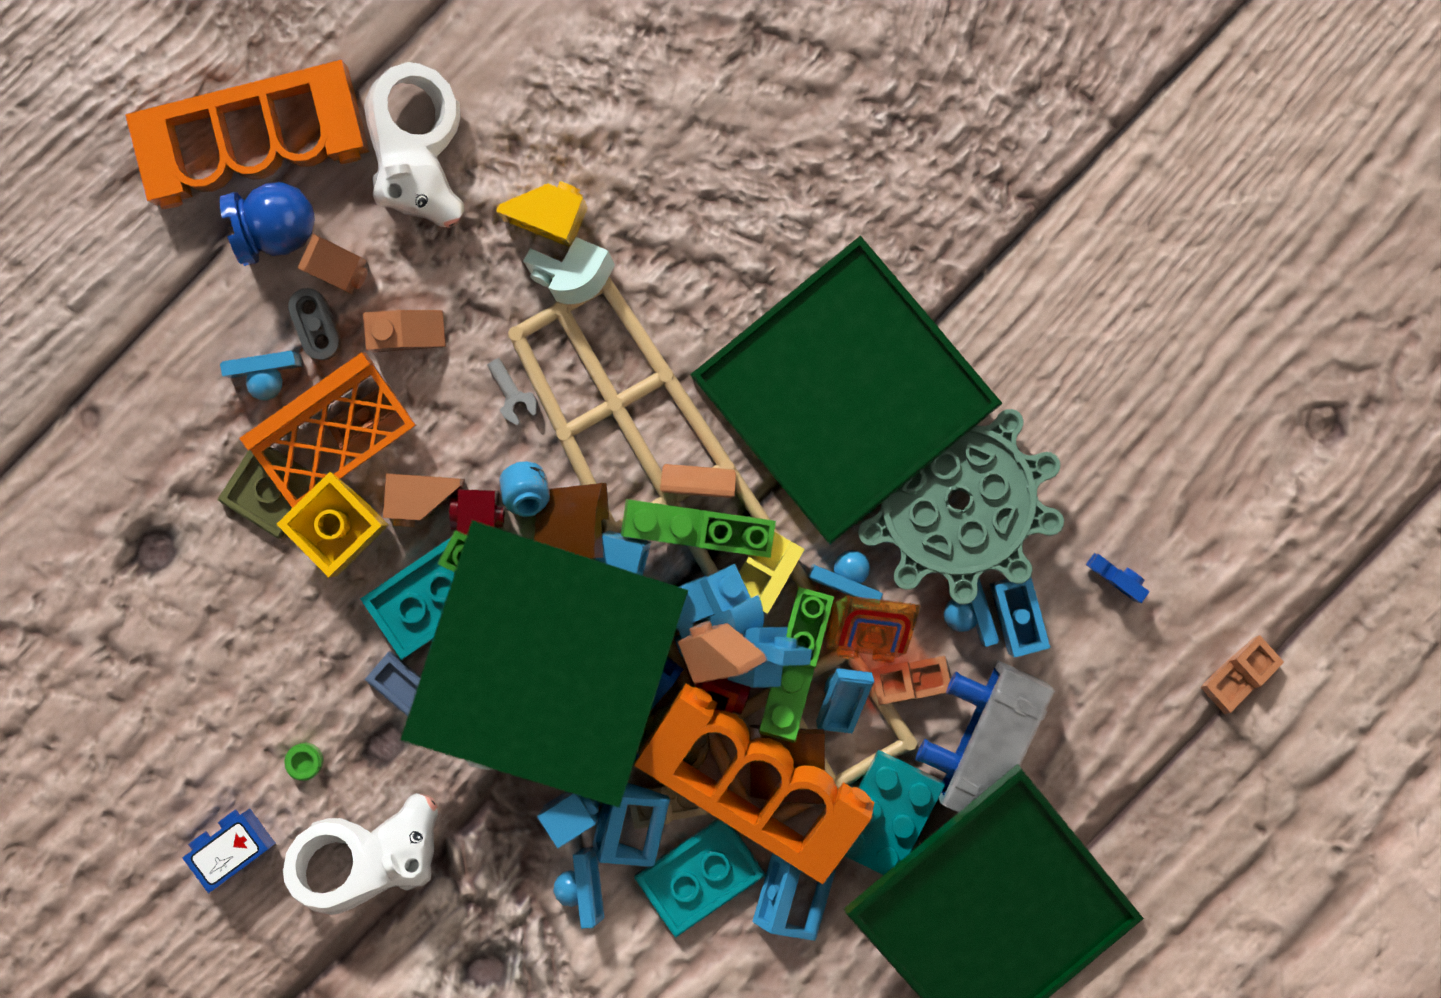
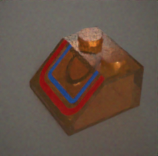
M846 596L832 604L828 619L826 649L837 651L836 656L841 658H859L860 653L873 655L872 660L876 662L893 663L895 658L907 654L920 613V605Z

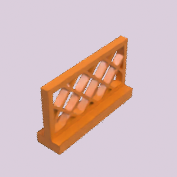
M361 352L239 439L247 450H251L293 508L315 487L317 477L324 478L327 475L318 473L321 451L341 454L339 470L334 473L335 476L341 479L414 428L416 424L375 368V364L368 354ZM370 376L379 386L377 403L356 400L359 384ZM352 389L351 399L341 397ZM384 395L392 406L382 404ZM334 401L350 403L347 424L326 421L328 407ZM356 404L376 407L373 429L352 425ZM381 409L395 410L405 424L394 432L378 430ZM322 411L321 420L312 419L314 415ZM303 423L320 424L316 446L296 442L298 427ZM325 425L346 429L342 450L322 447ZM351 430L372 433L370 448L363 454L348 451ZM292 432L290 441L280 440ZM377 434L387 436L376 444ZM275 443L289 445L286 467L272 465L263 451ZM295 447L315 450L312 471L292 468ZM347 456L357 457L346 465ZM276 470L285 471L284 480ZM291 473L311 476L309 492L299 499H296L289 489Z

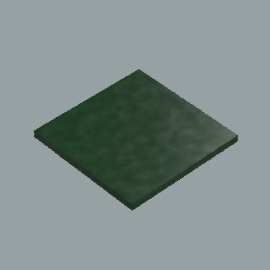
M861 235L690 374L829 545L839 539L1002 405L1000 399Z
M472 520L400 741L620 808L688 590Z
M1018 764L843 908L847 916L920 998H1049L1144 919Z

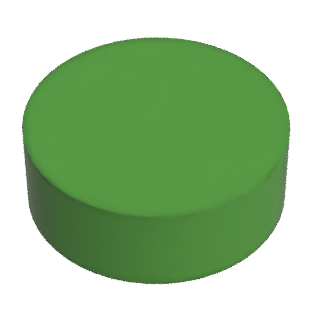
M299 743L287 752L284 760L285 769L296 780H309L321 771L323 755L315 745Z

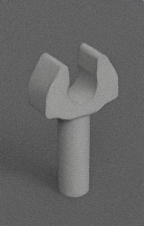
M500 358L488 363L489 370L506 397L505 404L500 409L503 417L516 425H520V420L514 412V407L519 402H524L529 412L536 416L537 400L532 392L524 393L518 391Z

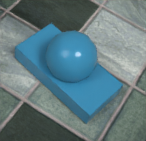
M292 350L222 361L220 363L222 377L236 378L247 376L246 386L248 392L254 398L262 401L271 400L280 393L283 382L280 370L303 367L301 354Z
M849 550L840 554L835 560L834 572L813 564L808 574L809 579L874 606L879 605L883 595L882 592L862 584L869 576L870 564L866 556L859 551Z
M978 578V593L975 600L970 604L962 605L951 599L945 606L944 620L952 630L957 632H967L976 626L981 645L988 647L997 644L999 638L980 579Z
M837 668L836 672L828 677L824 688L826 696L816 719L817 729L853 733L874 683L871 672Z
M587 847L573 854L574 871L569 870L561 873L557 877L553 889L556 900L562 905L579 907L581 929L594 928L604 919L598 858L594 848Z

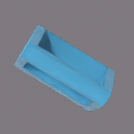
M627 783L620 808L602 803L592 844L599 863L654 866L670 797ZM628 804L653 807L643 851L619 843Z
M772 853L752 922L770 934L816 941L836 869L833 870L824 884L817 882L806 924L803 928L786 923L802 871Z

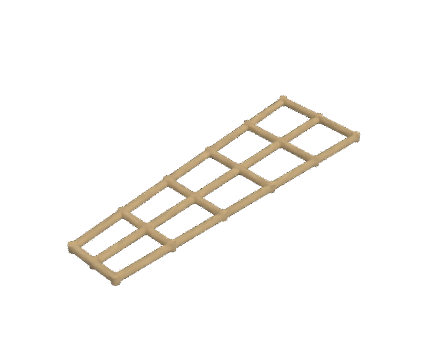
M608 277L600 292L593 298L578 304L556 302L509 329L508 336L581 485L597 483L574 436L613 414L659 495V498L650 503L682 507L680 502L692 496L662 493L660 491L662 471L625 408L664 385L716 463L711 468L735 470V493L750 516L770 520L610 277ZM602 293L655 371L653 375L617 394L571 313L574 309ZM557 319L605 400L604 403L568 423L526 339L530 334ZM609 510V520L601 521L604 533L609 530L621 533L623 518L615 522ZM775 527V531H774V532H776V533H778V534L780 535V533L778 532V530H777L776 527ZM688 546L704 576L708 577L718 572L716 565L705 548ZM797 562L790 574L797 587L818 592L800 563ZM832 612L829 615L826 631L838 648L818 659L812 680L844 661L848 662L852 670L871 672L853 643L851 647H847L849 642L848 636H846L844 646H838L843 628ZM672 640L668 657L684 669L676 681L681 690L686 683L694 688L695 685ZM873 683L869 696L899 739L880 751L897 758L915 749L917 740L893 704L879 706L875 684ZM770 687L748 699L741 715L733 714H736L740 719H744L764 708ZM801 718L799 729H809L804 719ZM709 732V749L721 774H723L731 759L718 732ZM876 753L836 776L825 758V771L833 778L837 789H839L843 782L850 785L864 777ZM737 773L728 788L752 804ZM787 803L778 808L772 817L783 823L815 804Z

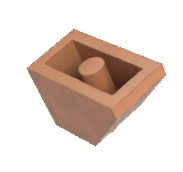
M315 234L312 235L297 267L311 276L350 294L353 293L354 288L359 289L362 286L368 273V269L365 268L367 262L365 259Z
M391 310L363 313L367 351L378 353L446 347L443 310Z
M386 473L383 518H392L393 526L415 527V520H426L447 502L452 495H455L458 490L462 489L465 479Z
M710 621L700 623L689 629L691 635L678 641L694 683L741 675L767 661L765 653L728 623L712 626Z

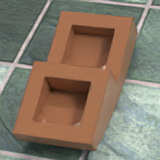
M1258 635L1225 662L1200 688L1224 714H1228L1254 688L1261 687L1284 661Z
M945 655L872 669L879 706L947 694L946 690L951 680Z

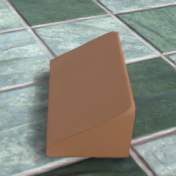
M379 388L361 400L377 403ZM384 395L382 404L392 406ZM356 404L352 425L373 429L376 407ZM349 408L329 421L347 424ZM381 409L378 430L394 432L405 424L395 410ZM328 426L339 448L342 450L346 429ZM351 430L348 451L363 453L368 450L372 433ZM377 434L376 444L387 436Z
M665 464L662 467L660 491L662 493L732 498L735 495L736 472L733 469Z

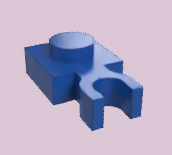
M1094 553L1085 564L1134 602L1142 603L1150 592L1142 586L1145 579L1128 567L1123 572L1099 554Z

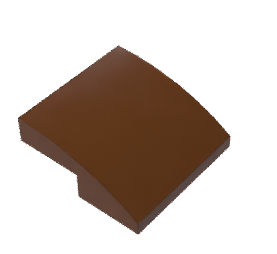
M607 483L549 489V502L536 514L534 540L590 559L604 558L601 521L609 520Z
M750 725V741L756 738H770L780 742L789 750L794 760V768L815 766L825 770L824 729H798L796 741L792 743L758 733L760 725ZM765 761L750 762L751 797L767 800L782 780V777L772 764ZM809 789L791 791L782 801L788 803L825 804L823 798L818 793Z

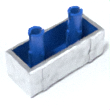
M997 661L986 686L964 677L958 672L953 674L946 693L975 705L974 713L955 753L924 739L915 758L918 762L945 772L942 780L945 786L939 796L942 805L960 812L1015 765H1021L1041 720L1043 721L1046 716V709L1055 692L1047 682L1001 661Z

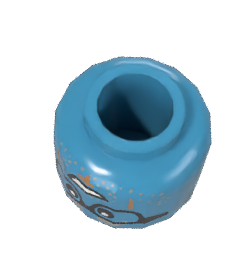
M524 461L511 464L503 470L499 478V487L502 502L508 511L527 517L537 514L547 505L550 498V490L547 476L541 466L533 462Z

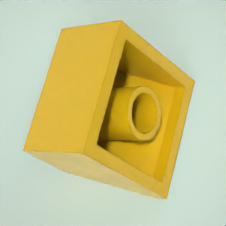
M559 181L557 187L547 183L498 205L496 212L507 223L571 247L588 207L582 197L583 195L579 193L580 189Z
M329 472L277 523L281 530L328 578L337 577L389 526L360 495L332 472Z

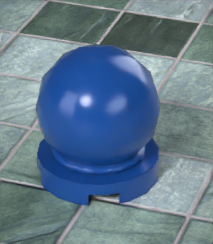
M283 182L266 183L252 190L245 200L241 198L237 191L220 196L222 218L230 216L235 233L229 235L228 239L239 264L246 266L258 263L260 252L271 256L288 255L303 247L312 234L315 222L313 207L301 190Z

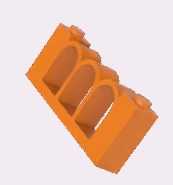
M342 59L125 114L147 201L156 206L160 205L161 209H170L183 205L182 199L193 197L190 188L201 192H214L224 187L231 180L234 171L252 180L264 179L273 175L281 167L284 158L297 166L311 167L323 162L328 156L334 161L339 160L340 164H347L360 160V154L370 152L349 69ZM312 92L321 135L318 143L312 150L302 154H294L287 150L284 143L274 101ZM261 104L270 139V149L267 157L261 163L255 166L244 167L239 165L235 157L224 113ZM210 117L219 149L220 161L212 175L204 179H192L185 169L175 126Z
M686 683L642 747L634 766L821 884H824L871 820L874 801L860 788H852L844 782L837 789L833 778L825 770L815 766L794 768V760L789 750L778 741L770 738H756L750 741V732L742 719L726 710H715L717 702L712 700L709 693L698 687L693 688ZM709 732H718L728 736L737 748V754L717 782L683 761L695 741ZM752 761H765L772 764L782 777V780L761 809L727 789L740 769L746 763ZM797 789H809L818 793L826 804V807L805 836L800 835L772 817L783 799L791 791Z

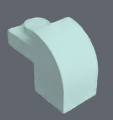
M577 237L563 262L531 248L523 260L531 274L530 278L538 284L548 287L556 302L563 304H578L593 298L603 288L615 266L608 250Z

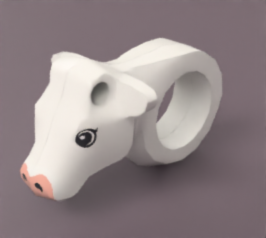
M410 62L391 67L372 84L364 105L366 122L378 161V172L372 178L374 187L373 197L379 206L390 207L406 215L426 218L440 227L450 228L461 221L465 211L464 204L450 189L445 173L436 157L447 147L458 130L460 102L455 99L450 84L436 70ZM400 83L413 84L422 88L431 97L435 107V122L429 133L424 135L410 134L401 130L392 121L388 111L387 99L392 86Z
M417 793L411 795L398 813L379 825L372 833L360 825L342 818H327L313 822L310 828L295 838L286 852L283 869L284 882L291 895L298 902L315 912L335 915L353 909L391 887L398 886L403 890H410L415 887L424 886L431 880L430 865L434 854L433 829L439 814L435 800L429 795ZM335 842L347 844L352 851L353 866L346 882L335 891L327 893L312 892L307 883L306 870L313 854L327 844Z

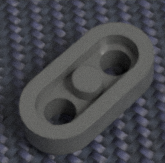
M310 288L296 291L289 300L288 309L304 351L310 357L317 360L333 358L340 350L341 337L325 297L320 292ZM309 301H313L316 306L315 311L307 315L304 312V305ZM326 335L329 339V344L326 348L320 349L317 345V340L320 336Z

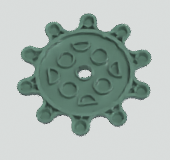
M1006 409L990 425H977L887 498L881 504V509L877 515L861 523L858 535L865 545L876 546L889 542L899 547L901 560L895 569L894 580L900 588L904 590L914 589L927 574L940 573L949 582L951 598L958 604L966 605L975 600L978 593V578L987 570H998L1010 582L1015 584H1022L1029 580L1032 575V565L1023 553L1022 546L1025 539L1033 534L1053 536L1058 534L1064 526L1063 515L1058 510L1043 505L1037 496L1039 486L1044 481L1057 476L1061 465L1059 458L1051 452H1041L1037 455L1029 456L1019 451L1016 440L1024 426V421L1018 411ZM956 491H963L969 495L970 502L964 510L954 509L948 502L951 494Z

